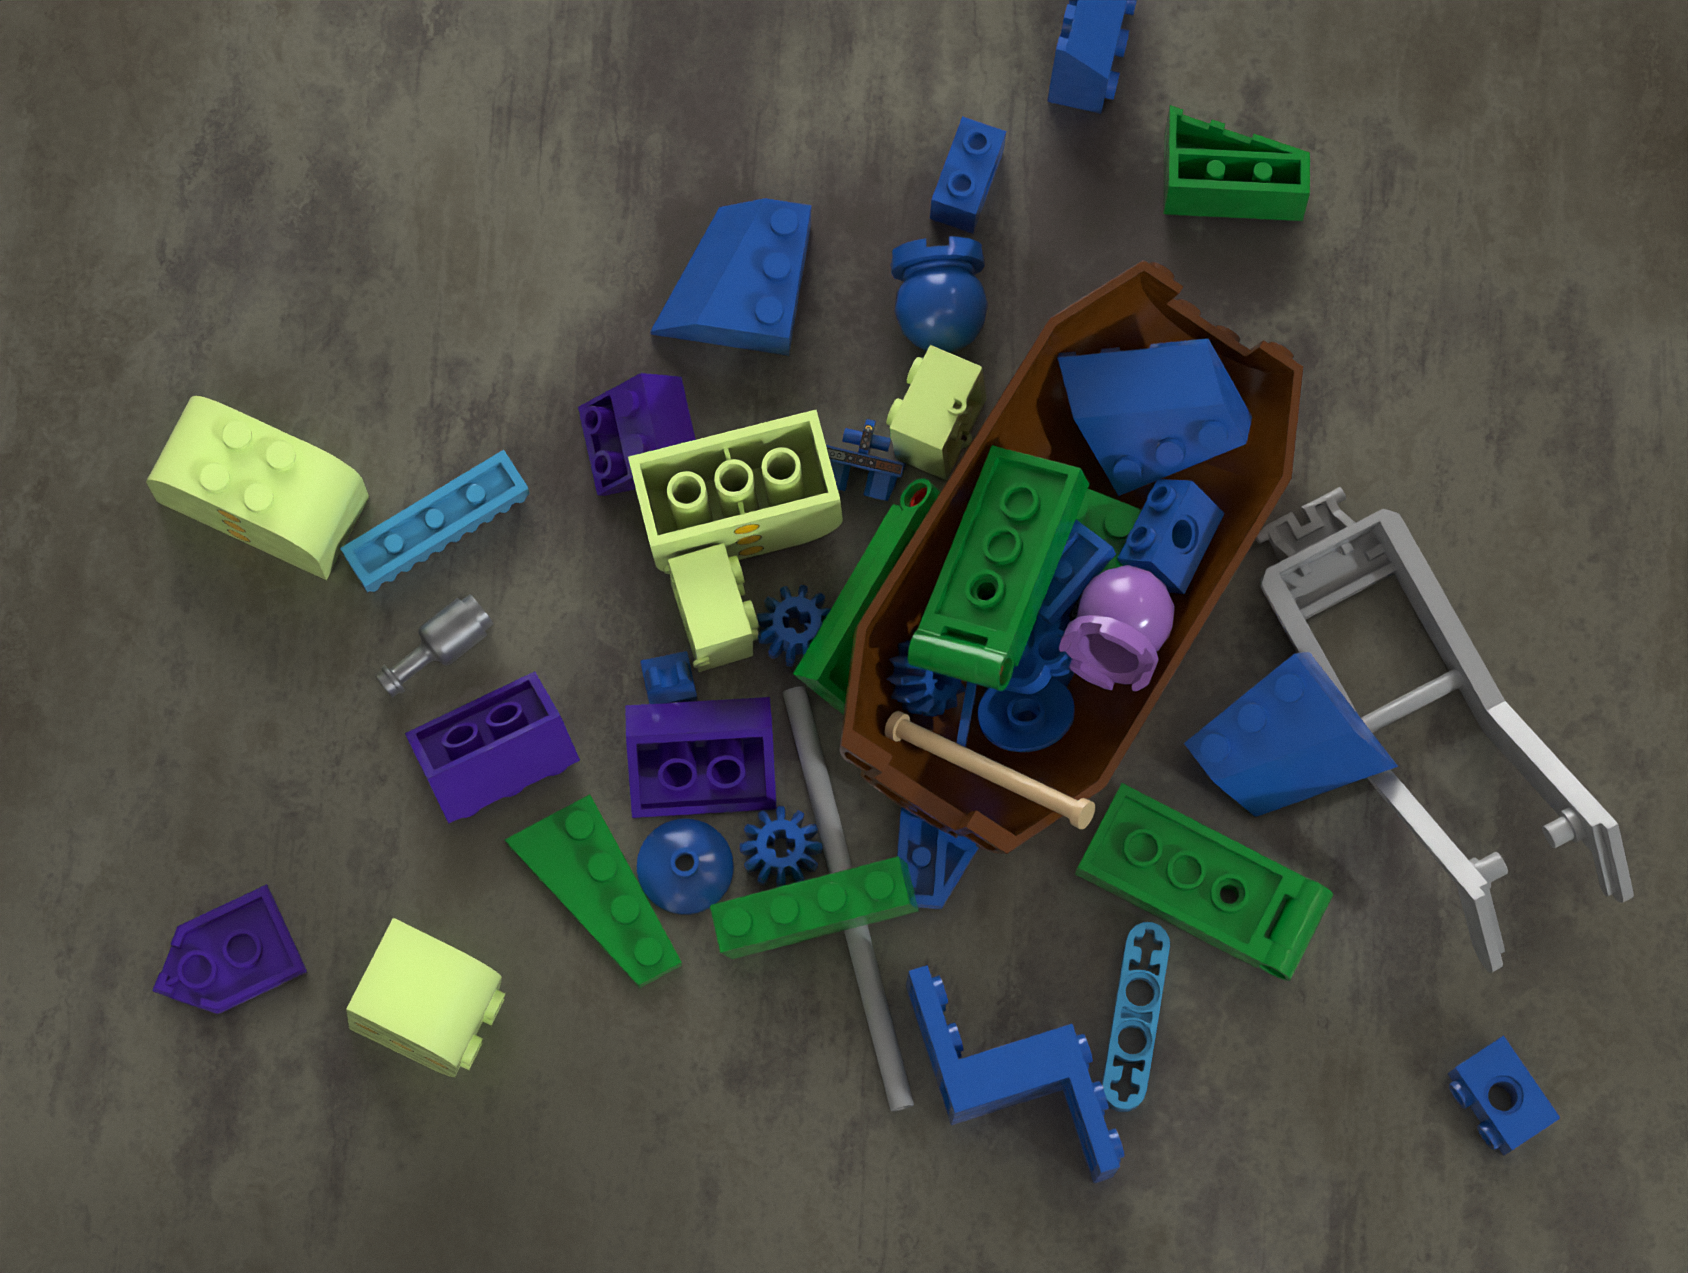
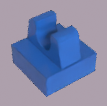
M687 651L640 661L649 704L697 701Z

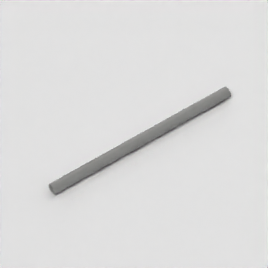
M806 687L790 688L783 692V697L829 874L851 869L853 867ZM868 925L844 930L890 1111L910 1108L914 1106Z

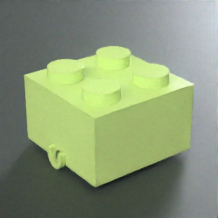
M930 345L924 358L917 357L913 362L907 377V383L910 384V387L903 400L897 398L894 401L886 424L890 426V438L897 460L947 480L962 449L967 448L972 443L970 432L987 399L982 366ZM963 435L967 437L966 441L961 440Z
M722 543L668 559V565L664 567L665 574H670L673 593L695 660L693 661L694 668L701 672L753 656V641L758 640L757 628H759L752 601L742 602L741 596L745 595L743 586L745 581L737 555L728 557L725 545Z

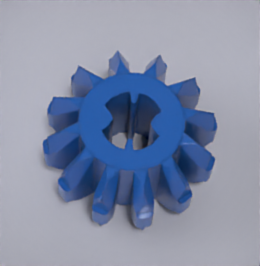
M800 585L798 597H792L787 586L781 587L780 597L782 602L768 596L764 600V606L770 613L763 612L757 614L758 625L765 628L758 633L759 643H772L768 650V656L771 659L777 658L785 651L786 665L789 667L794 665L795 655L802 654V657L804 656L831 610L828 607L821 609L825 602V595L821 592L815 594L811 600H808V587L806 585ZM797 618L800 624H804V632L797 634L793 627H789V620Z
M907 640L898 643L899 656L889 659L894 666V673L886 678V680L895 684L891 698L902 702V710H906L911 714H923V716L934 717L943 715L945 709L949 710L950 708L957 707L956 694L966 691L961 683L962 680L911 666L908 662V650L911 641Z
M778 806L776 810L777 820L771 821L765 811H760L758 813V820L762 829L752 824L745 826L744 833L754 841L740 843V853L752 855L744 863L746 872H754L762 867L758 876V884L762 886L767 884L771 875L777 876V888L786 885L785 876L791 875L795 883L804 881L800 867L809 872H816L818 863L808 855L822 853V843L808 841L818 833L816 824H809L800 829L804 820V813L798 810L794 813L791 821L785 820V807ZM782 838L786 839L787 847L795 849L793 852L787 849V857L779 858L776 857L775 849L768 848L769 844L775 847V839Z

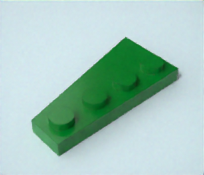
M590 794L505 839L508 847L521 858L544 886L566 907L567 911L592 935L603 950L638 988L682 966L677 952Z

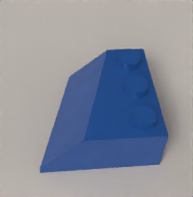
M1069 0L1056 47L1047 102L1101 114L1104 99L1114 100L1120 72L1111 71L1114 56L1124 58L1130 30L1121 29L1124 14L1134 15L1137 0Z
M763 198L719 207L653 325L650 334L789 356L811 229V205Z
M1209 339L1151 344L1148 349L1120 351V348L1116 347L1101 349V352L1098 354L1076 355V352H1065L1058 355L1073 419L1118 496L1247 443L1252 415Z
M1310 652L1294 653L1184 743L1211 780L1255 817L1398 767Z

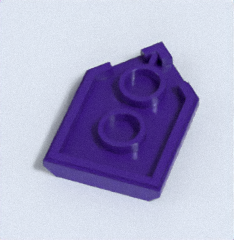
M266 884L177 926L170 944V951L152 991L206 1011L220 1014L307 973L304 962L268 885Z

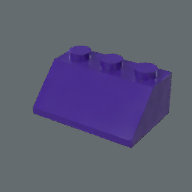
M535 671L405 733L448 824L460 818L470 817L476 814L480 808L503 797L514 796L521 792L524 787L547 776L558 775L566 770L568 766L580 761L564 722Z
M770 697L625 705L626 746L632 818L777 809Z

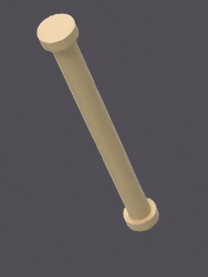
M901 711L894 712L886 723L885 736L896 742L903 739L1069 818L1070 824L1074 827L1084 829L1093 818L1095 812L1094 802L1086 798L1076 800L910 722L909 715Z

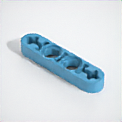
M1142 922L1136 925L1129 932L1124 944L1102 1079V1087L1108 1106L1118 1112H1129L1136 1109L1144 1100L1148 1087L1170 950V939L1167 932L1160 925L1153 922ZM1145 933L1152 934L1153 943L1160 945L1161 950H1153L1148 963V969L1158 968L1157 975L1146 970H1129V963L1137 967L1140 964L1142 950L1140 947L1134 946V940L1141 941ZM1134 980L1146 981L1153 990L1152 1001L1145 1006L1132 1004L1126 996L1127 985ZM1134 1027L1143 1033L1146 1045L1141 1052L1128 1054L1120 1048L1118 1035L1123 1029ZM1114 1058L1126 1064H1143L1142 1071L1134 1067L1131 1070L1129 1083L1130 1086L1137 1088V1094H1130L1126 1102L1119 1101L1118 1092L1110 1088L1111 1083L1116 1084L1120 1081L1123 1066H1113Z

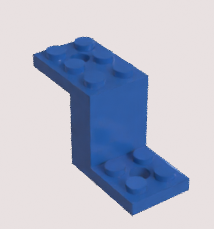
M928 965L908 971L906 989L950 1124L954 1125L1063 1090L1093 1183L1112 1178L1120 1168V1158L1125 1157L1116 1128L1107 1129L1103 1116H1105L1104 1111L1109 1109L1101 1082L1092 1083L1088 1069L1089 1063L1093 1062L1084 1033L1076 1036L1073 1024H1069L962 1058L961 1051H964L957 1025L955 1022L947 1024L943 1014L946 1011L945 1004H948V998L940 975L931 977Z

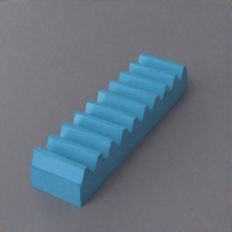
M502 450L340 549L366 592H375L385 581L391 582L395 580L400 572L410 571L415 563L428 560L433 552L443 551L448 543L459 541L466 532L472 533L476 531L479 524L483 522L489 523L499 512L505 513L509 511L512 504L524 502L530 494L529 488L506 452Z

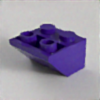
M640 373L578 407L598 496L636 489L628 457L696 440L682 377Z

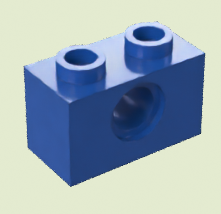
M962 116L931 199L929 219L974 233L1004 152L1007 131Z
M1157 479L1153 489L1148 494L1147 501L1133 529L1127 536V540L1117 560L1123 566L1130 565L1151 572L1166 585L1169 593L1185 594L1225 513L1193 481Z
M1504 1035L1448 1073L1453 1081L1449 1084L1452 1095L1464 1109L1470 1106L1481 1122L1477 1125V1129L1482 1139L1492 1150L1498 1148L1503 1156L1560 1119V1116ZM1498 1086L1509 1093L1511 1098L1509 1110L1501 1111L1491 1105L1488 1098V1092L1491 1087Z

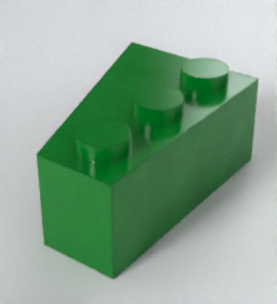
M1172 105L1169 106L1164 133L1163 214L1303 221L1310 196V152L1257 134H1253L1251 138L1225 129V123L1213 119L1210 123L1183 115V109Z

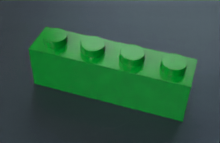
M899 856L710 905L720 953L730 959L919 911L908 864Z

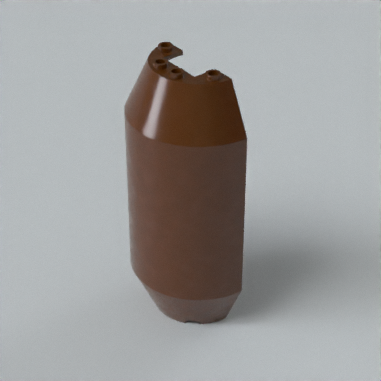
M1142 260L1047 321L855 628L839 748L843 759L847 763H852L860 768V776L910 813L955 838L964 836L974 842L978 848L992 853L1008 854L1063 815L903 739L896 742L885 736V726L888 719L894 712L901 711L909 715L910 722L957 743L965 692L956 694L957 707L950 708L949 710L945 709L943 715L933 717L923 716V714H911L906 710H902V702L891 698L895 684H892L886 678L894 673V666L889 659L899 656L898 643L907 640L911 641L912 636L918 630L992 445L1081 468L1089 483L1088 489L1141 510L1143 509L1148 494L1153 489L1156 481L1118 496L1073 419L1058 361L1059 353L1076 352V355L1098 354L1101 352V349L1119 347L1120 351L1148 349L1151 344L1209 339L1252 415L1247 443L1240 447L1161 478L1193 481L1225 514L1185 594L1169 593L1175 606L1173 626L1169 637L1159 651H1157L1159 660L1149 684L1138 691H1132V684L1115 683L1113 689L1108 690L1087 682L1074 673L1067 686L1072 695L1075 708L1074 720L1070 729L1056 743L1032 752L1008 751L996 746L986 738L979 725L978 707L983 695L989 688L977 685L966 748L1076 800L1081 798L1089 799L1104 789L1292 479L1303 366L1293 360L1294 355L1290 350L1275 342L1267 343L1263 340L1253 348L1248 349L1239 343L1240 337L1235 332L1221 325H1216L1215 327L1200 317L1201 312L1195 305L1183 299H1173L1181 292L1184 286L1174 280L1175 276L1168 268L1156 262L1148 263ZM962 680L961 683L966 689L967 682Z

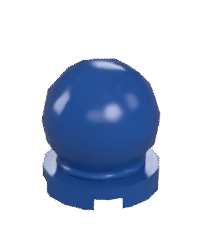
M951 236L949 237L950 246L927 247L926 238L904 243L892 250L891 274L895 279L903 281V284L896 293L894 312L902 334L915 346L925 351L932 345L948 353L958 352L973 342L984 328L988 301L983 285L974 276L985 267L982 244L978 241Z

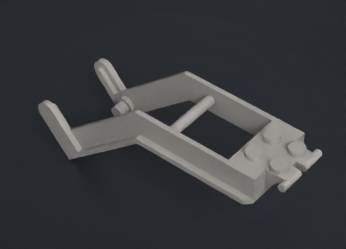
M1338 487L1301 506L1308 524L1301 527L1295 515L1290 512L1263 526L1255 540L1258 544L1269 540L1274 549L1275 557L1280 562L1265 570L1259 579L1260 587L1296 652H1310L1354 710L1352 702L1307 624L1306 619L1393 574L1396 576L1449 672L1361 717L1370 731L1374 733L1459 688L1485 735L1559 815L1558 819L1542 827L1543 834L1551 847L1557 848L1570 840L1575 843L1581 840L1593 854L1600 888L1606 897L1613 895L1619 903L1633 898L1634 892L1618 823L1505 701L1400 513L1383 508L1358 522H1354L1338 506V503L1346 500L1343 489ZM1391 769L1367 777L1378 793L1456 883L1472 945L1482 965L1489 973L1502 968L1501 954L1505 952L1490 888L1491 882L1508 874L1503 858L1498 852H1494L1479 861L1475 857L1468 860Z

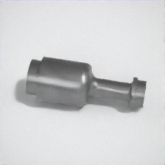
M471 594L462 601L456 598L419 628L418 633L421 637V644L418 648L390 669L384 664L381 667L382 670L375 674V677L392 698L399 692L402 694L405 692V689L402 687L403 683L428 663L439 661L445 666L452 664L487 636L485 631L494 623Z

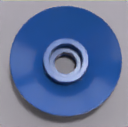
M1052 677L1042 690L1033 694H1021L1008 690L999 691L989 688L983 695L978 707L979 725L986 738L996 746L1013 752H1032L1051 746L1067 733L1075 715L1074 701L1070 691L1062 682Z
M676 819L657 827L643 842L637 858L638 880L645 895L659 908L679 915L697 914L709 909L710 905L719 902L727 892L733 877V856L727 841L714 827L695 819ZM687 855L694 860V865L689 871H680L676 867V860L680 856Z

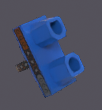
M866 419L863 432L845 428L842 442L859 445V451L855 452L826 445L837 489L846 491L851 466L869 470L864 496L889 501L895 488L897 477H903L906 463L869 455L871 448L888 452L891 438L875 435L876 421Z

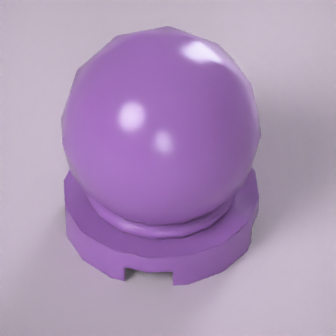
M1130 565L1108 569L1093 577L1082 592L1077 618L1069 622L1059 646L1060 652L1066 651L1072 658L1069 668L1087 682L1108 690H1112L1115 683L1132 684V691H1138L1147 686L1159 660L1157 651H1159L1169 637L1173 626L1175 606L1166 585L1151 572Z

